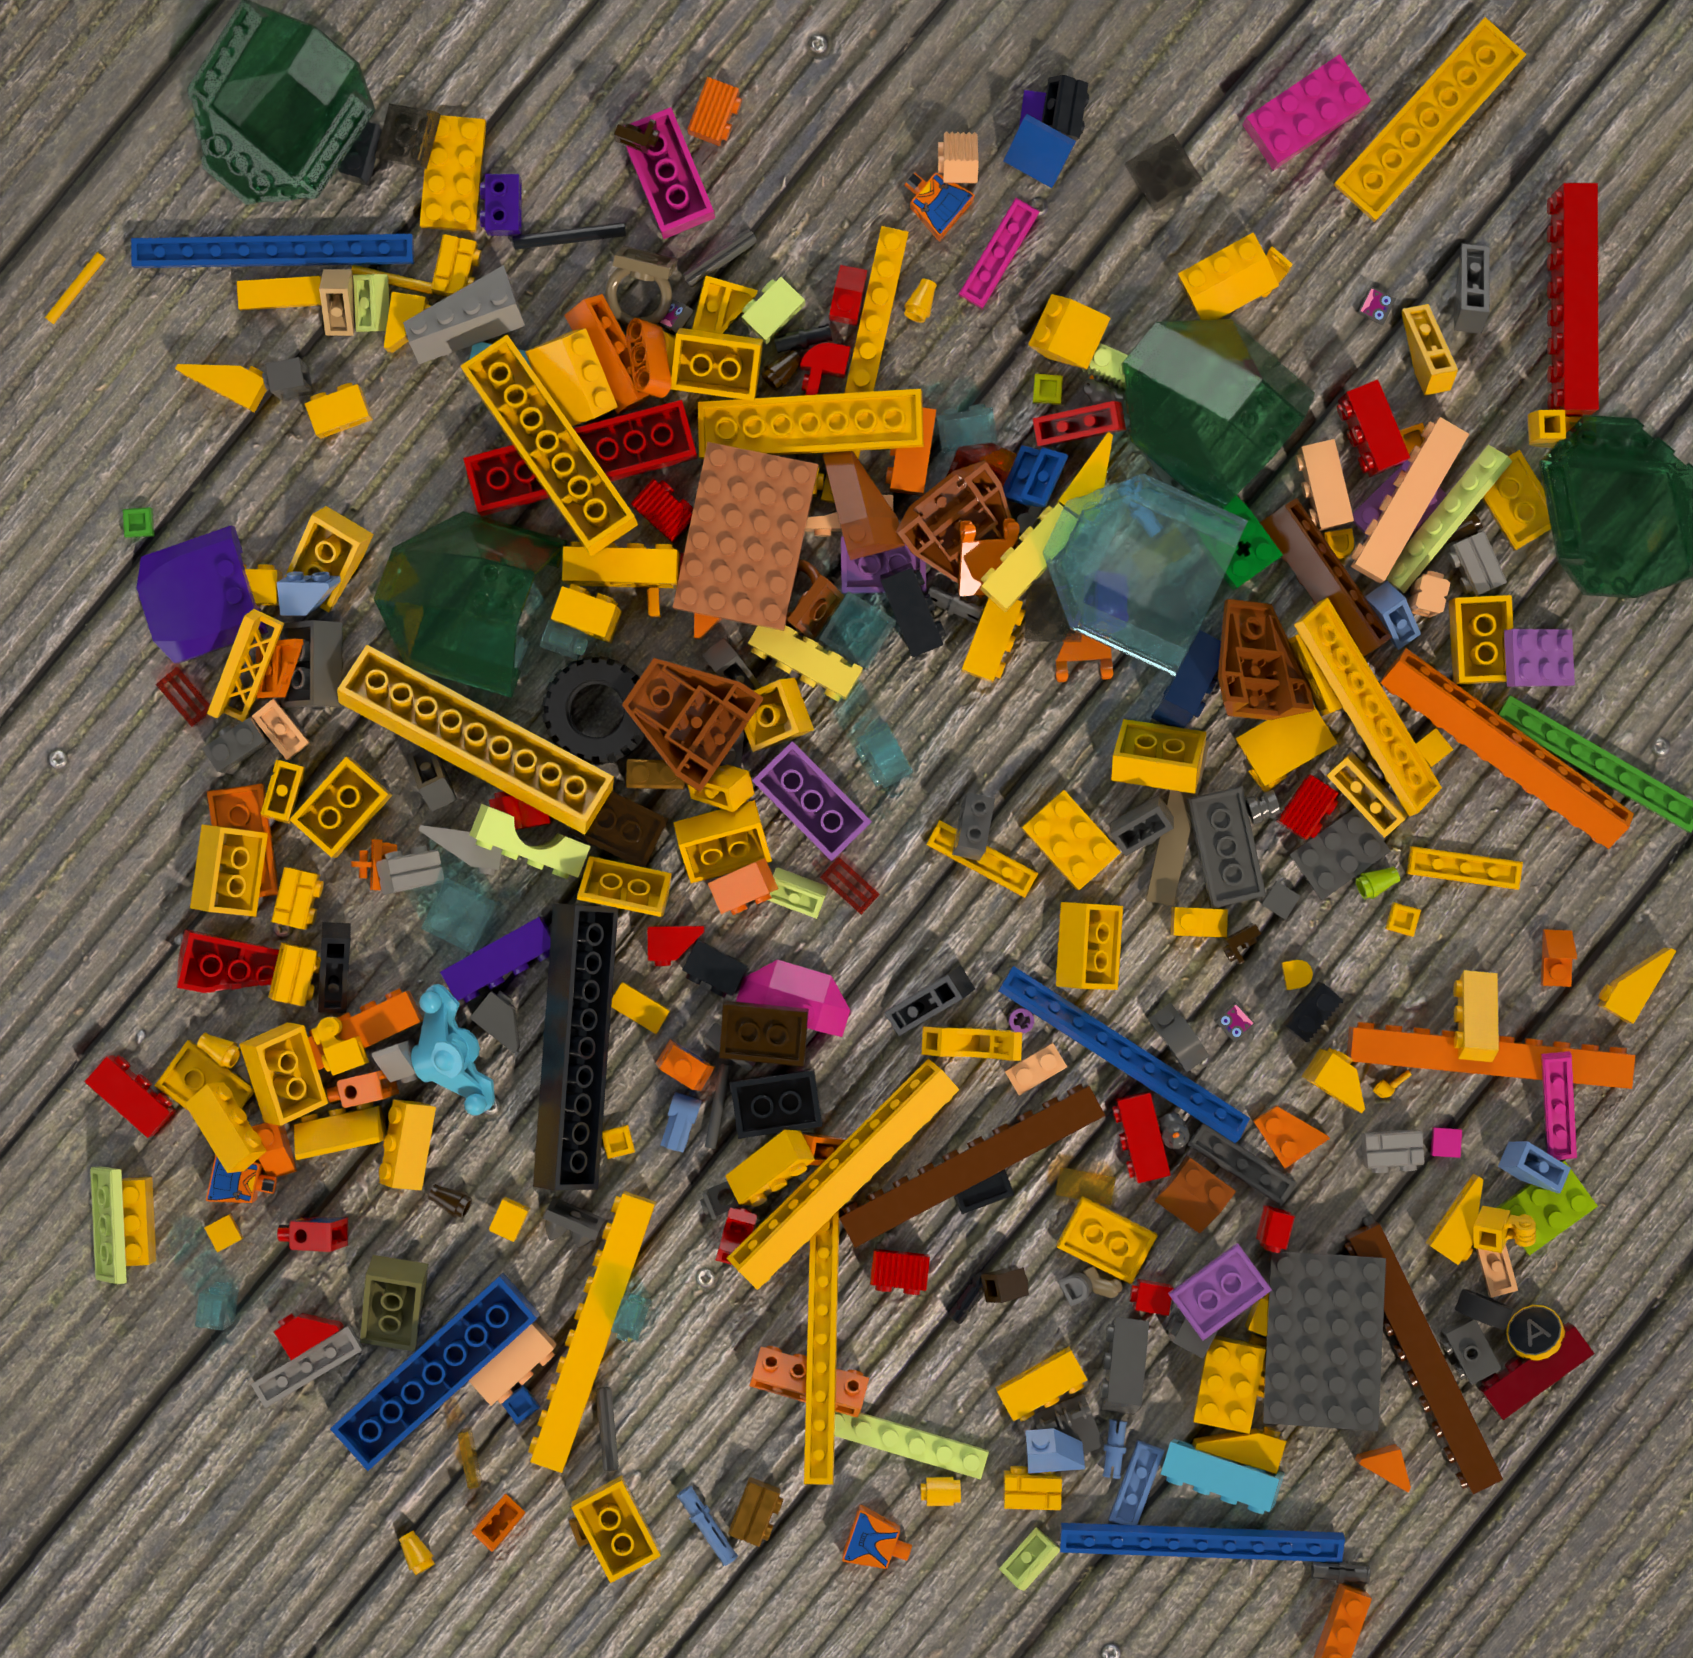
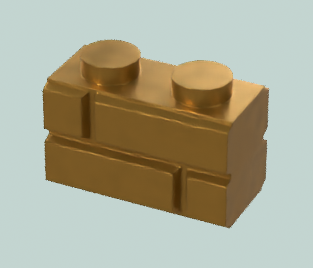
M627 759V788L685 789V782L674 774L664 760Z
M749 1477L730 1525L728 1535L759 1547L762 1540L768 1541L773 1529V1525L769 1521L773 1513L778 1515L784 1500L779 1497L781 1489Z

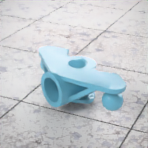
M433 984L422 994L419 1000V1005L425 1014L419 1044L413 1047L411 1053L414 1071L422 1081H433L465 1097L464 1107L467 1113L472 1116L480 1115L494 1104V1082L476 1069L474 1061L479 1056L480 1047L475 1035L467 1029L458 1028L455 1016L460 1003L443 985Z

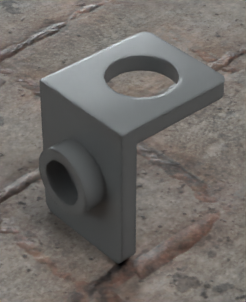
M728 1181L703 1191V1199H700L705 1215L710 1214L712 1220L717 1219L718 1215L728 1212L730 1208L735 1209L742 1206L738 1204L735 1195L734 1201L729 1205H723L719 1202L718 1193L722 1189L732 1191Z

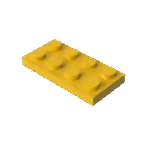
M429 114L420 214L421 228L477 233L486 133L485 119Z

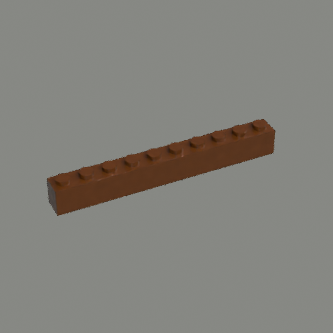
M1080 1083L1067 1090L1069 1096L1060 1101L1057 1097H1054L1042 1103L1044 1109L1034 1114L1032 1110H1029L1017 1117L1018 1123L1010 1127L1007 1123H1004L993 1129L994 1135L984 1140L980 1136L967 1143L969 1149L961 1153L955 1149L942 1156L944 1162L936 1166L931 1162L917 1169L919 1175L909 1180L906 1175L892 1183L893 1189L885 1193L882 1188L867 1196L869 1201L861 1206L855 1202L843 1208L844 1214L839 1219L854 1247L856 1248L1104 1117L1105 1114L1089 1085L1083 1087Z
M1375 1221L1371 1225L1364 1226L1345 1235L1348 1243L1344 1246L1349 1256L1386 1258L1383 1314L1385 1319L1383 1320V1327L1387 1335H1393L1398 1344L1393 1346L1399 1360L1401 1362L1405 1360L1410 1369L1406 1372V1375L1413 1387L1418 1386L1422 1396L1418 1397L1419 1402L1425 1413L1430 1411L1434 1419L1430 1424L1437 1438L1442 1437L1447 1446L1443 1448V1451L1449 1463L1455 1462L1459 1471L1455 1476L1461 1488H1467L1474 1495L1503 1481L1501 1473L1381 1225Z

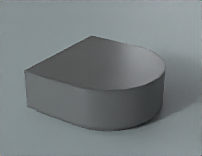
M1073 1273L1058 1281L1070 1306L1083 1302L1092 1293V1283L1085 1274Z

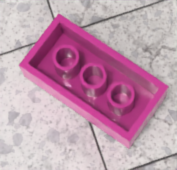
M1339 54L1248 115L1242 125L1274 171L1365 110L1371 99Z
M671 107L630 123L642 130L641 133L645 134L650 119L656 121L657 130L660 131L659 138L655 147L650 146L647 154L625 146L663 239L715 219L714 210Z

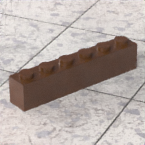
M1297 498L1260 522L1283 554L1281 556L1282 559L1290 565L1296 574L1298 582L1305 587L1312 597L1313 604L1316 605L1319 601L1326 598L1330 600L1363 657L1392 638Z

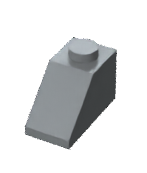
M413 1039L371 1053L373 1059L390 1082L399 1080L400 1084H404L417 1079L411 1061L412 1049L415 1046Z

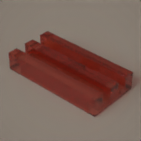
M178 666L155 684L191 727L194 728L198 725V722L205 719L208 715L210 703ZM176 675L203 705L204 710L201 711L174 679ZM169 682L196 713L194 718L165 686L166 683Z
M840 857L820 876L825 883L861 915L880 895ZM840 865L872 894L868 899L835 868ZM831 873L864 902L861 907L828 878Z

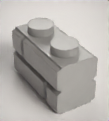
M1485 531L1449 547L1451 550L1448 553L1449 560L1454 568L1458 567L1463 578H1460L1459 581L1465 594L1470 593L1471 597H1475L1507 583Z
M427 846L410 849L411 854L402 856L401 851L385 854V860L376 863L382 893L387 895L443 883L445 879L442 867L440 866L441 861L438 850L427 851Z
M1419 1129L1365 1132L1361 1134L1363 1165L1366 1168H1371L1372 1173L1389 1172V1167L1400 1166V1171L1417 1170V1165H1424L1423 1135Z

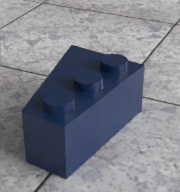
M1201 630L1198 631L1177 667L1170 685L1167 686L1161 703L1154 710L1151 718L1166 726L1185 728L1193 716L1196 718L1200 716L1206 705L1202 701L1205 693L1210 695L1218 681L1213 677L1217 670L1219 671L1220 640Z

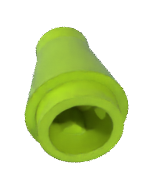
M1394 866L1361 873V876L1356 879V886L1362 898L1374 899L1395 883L1400 882V876Z

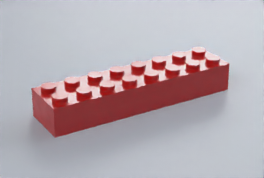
M1563 183L1551 195V198L1547 200V214L1551 215V226L1547 228V242L1551 243V254H1548L1547 269L1551 271V282H1548L1547 297L1551 299V310H1548L1547 325L1551 327V338H1548L1547 352L1548 355H1552V366H1549L1547 371L1548 382L1552 383V394L1548 395L1547 407L1548 410H1565V417H1588L1599 410L1598 183Z
M682 400L573 428L611 482L698 459ZM513 445L463 458L477 512L481 516L550 498Z

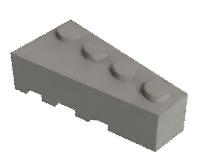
M504 265L403 322L409 344L419 364L525 326L513 286Z

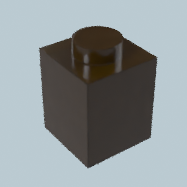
M1007 1267L981 1274L985 1301L987 1303H1004L1029 1296L1028 1279L1024 1267Z

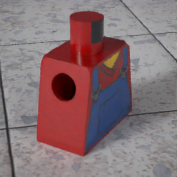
M302 1217L290 1221V1225H279L277 1238L279 1242H289L290 1250L332 1252L348 1246V1217Z

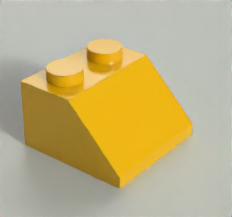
M1051 294L1028 346L1047 359L1088 369L1111 318L1075 300Z
M795 678L779 679L754 690L764 699L744 728L752 752L793 740L814 730Z

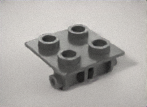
M1084 1393L1038 1411L1032 1416L1037 1430L1054 1428L1081 1441L1084 1454L1104 1447L1103 1439Z

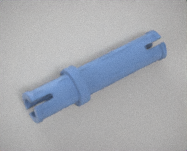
M688 1486L680 1491L676 1497L689 1513V1520L697 1525L708 1544L722 1562V1565L726 1566L738 1557V1554L731 1547L723 1532L709 1514V1507L703 1505L692 1486Z

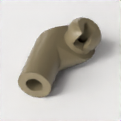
M1089 1266L1082 1271L1090 1279L1092 1291L1095 1294L1114 1298L1122 1291V1284L1118 1279L1110 1281L1101 1279L1095 1266Z

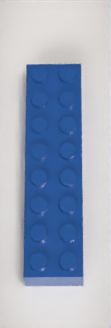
M501 1273L341 1417L330 1430L362 1466L369 1471L540 1316V1313L504 1273Z

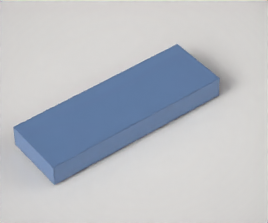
M1137 1440L1111 1509L1109 1521L1119 1525L1138 1524L1163 1457L1164 1449Z

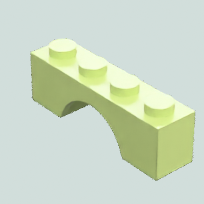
M481 804L469 836L477 839L475 844L491 850L493 846L503 849L502 855L515 860L520 855L528 859L526 864L541 870L544 865L554 868L552 874L568 879L569 875L579 877L591 847L559 833L545 844L539 846L525 845L515 831L514 816Z

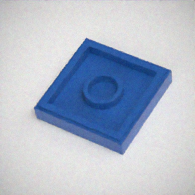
M1026 114L1003 161L1052 188L1076 141Z

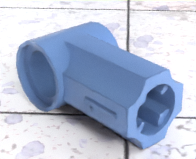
M678 1092L674 1093L668 1112L669 1120L661 1146L674 1151L684 1152L692 1124L696 1122L702 1100Z

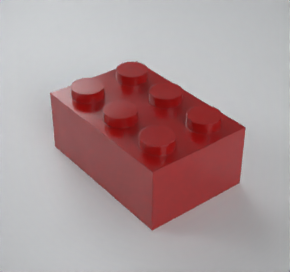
M1378 379L1347 391L1338 400L1337 411L1342 421L1346 420L1350 429L1347 432L1349 441L1353 447L1357 446L1361 456L1358 457L1360 468L1363 473H1368L1369 478L1398 467L1411 458Z

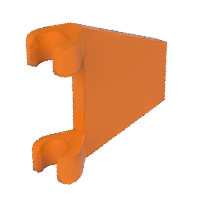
M1008 518L1004 520V539L974 540L976 535L975 525L969 520L961 521L959 596L985 595L980 590L984 584L981 578L990 568L997 570L1003 563L1000 560L1002 555L1010 547L1013 548L1019 535V524L1015 519Z
M1080 604L1055 662L1057 682L1067 681V662L1100 660L1101 678L1105 680L1111 679L1113 676L1110 635L1082 631V604Z

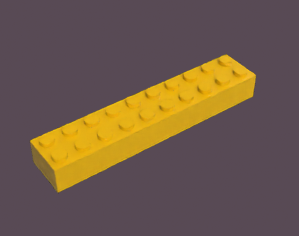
M369 645L365 646L337 689L338 702L345 707L584 835L613 790L614 776Z

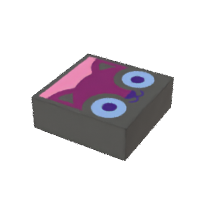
M1370 287L1357 314L1383 325L1396 298Z
M672 300L667 315L658 324L669 331L677 333L679 328H683L693 310L685 304Z
M1236 1002L1215 1020V1023L1233 1042H1236L1255 1024Z

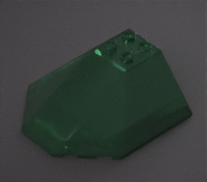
M250 0L240 1L187 87L188 98L192 100L195 114L192 117L197 140H200L203 156H201L202 167L246 205L260 202L319 198L376 111L359 62L316 26Z
M1232 319L1156 322L1121 363L1122 374L1125 375V400L1127 414L1130 417L1131 429L1129 434L1131 442L1215 516L1276 455L1306 417L1315 395L1307 385Z
M1583 415L1566 433V439L1559 440L1539 461L1557 561L1582 594L1586 596L1638 598L1693 578V465L1689 462L1685 465L1673 455L1674 449L1659 437L1654 439L1642 429L1645 425L1636 418Z
M462 511L393 547L375 593L374 601L405 665L418 671L512 698L521 674L518 668H514L519 620L535 576L546 565L559 568L563 557V546H567V540Z

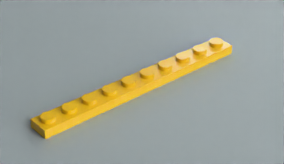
M881 226L844 393L874 391L908 239V231ZM853 451L859 460L860 451ZM826 474L821 500L835 503L828 474Z
M840 1209L810 1239L804 1484L834 1485Z

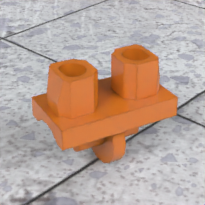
M371 839V862H368V851L360 850L359 862L351 861V867H359V878L367 879V870L370 867V890H381L376 863L385 859V854L396 852L397 845L383 842L382 839Z

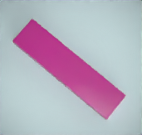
M1018 198L1014 199L959 292L960 297L981 309L984 308L1040 211Z
M1570 1051L1541 1054L1546 1150L1549 1155L1557 1160L1577 1158L1572 1055Z

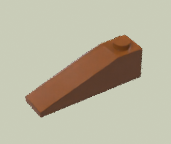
M853 451L823 454L850 560L905 546L902 539L896 533L899 526L897 516Z

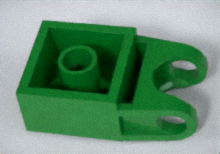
M1219 480L1214 485L1221 501L1219 515L1215 517L1204 516L1190 503L1183 506V511L1202 549L1234 591L1283 556V554L1252 511L1225 483ZM1237 544L1246 546L1247 557H1244L1243 554L1239 556L1236 553L1239 548Z

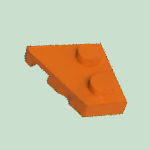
M303 639L277 641L258 690L257 698L286 697L303 646ZM256 646V663L263 660L264 656L260 647Z
M1276 1105L1253 1120V1123L1284 1169L1330 1139L1328 1135Z

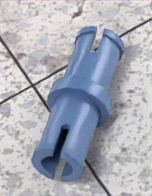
M1109 1419L1108 1439L1103 1449L1106 1451L1102 1476L1110 1478L1111 1467L1114 1466L1113 1478L1120 1479L1122 1457L1126 1453L1124 1441L1127 1421L1120 1420L1119 1430L1116 1432L1117 1419Z

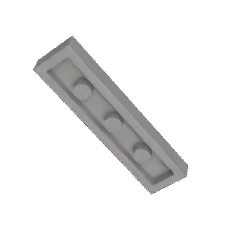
M348 1325L295 1359L286 1362L254 1381L251 1386L264 1408H267L361 1352L364 1348L351 1326Z

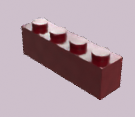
M1569 1322L1563 1323L1565 1335L1561 1341V1346L1549 1358L1531 1360L1530 1358L1515 1356L1505 1363V1369L1482 1380L1483 1385L1478 1387V1389L1497 1416L1505 1420L1595 1354L1574 1325Z

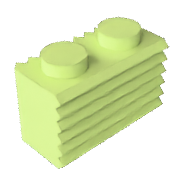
M1099 343L1088 369L1082 368L1083 372L1087 371L1088 374L1092 373L1094 376H1098V379L1103 378V381L1108 380L1109 383L1113 382L1114 386L1118 384L1119 388L1123 387L1124 390L1128 389L1129 392H1132L1139 381L1146 363Z

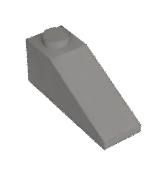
M424 825L419 826V831L468 865L478 867L477 873L494 875L495 870H502L504 855L501 852L503 849L493 846L491 850L475 844L477 839L469 836L470 832Z

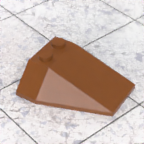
M986 461L955 470L909 506L896 533L912 554L959 584L961 521L969 520L975 525L976 535L974 540L1004 539L1003 522L1005 519L1011 518L1002 484ZM1018 540L1013 546L1014 550L1019 546ZM976 595V596L981 599V598H982L983 596H985V595Z
M1234 599L1225 600L1218 679L1227 715L1275 720L1315 710L1309 682L1272 604Z
M653 658L623 702L622 707L674 774L701 793L764 698L741 682Z

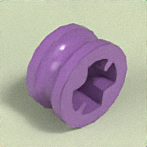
M1017 1008L1009 1016V1025L1015 1032L1027 1033L1033 1028L1034 1016L1025 1008ZM1022 1013L1024 1017H1029V1023H1025L1027 1027L1021 1029L1020 1025H1014L1013 1020L1014 1018L1017 1019L1016 1014Z

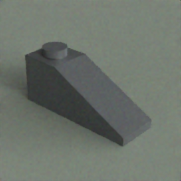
M1461 244L1454 303V331L1482 334L1490 313V247Z

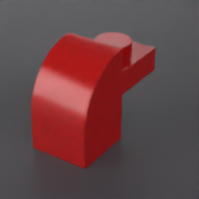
M821 343L809 349L800 364L801 370L810 371V375H804L801 390L806 391V395H818L823 374L845 379L850 346L836 343Z
M744 1208L729 1209L716 1261L732 1265L727 1257L753 1232L757 1219L756 1214H752Z

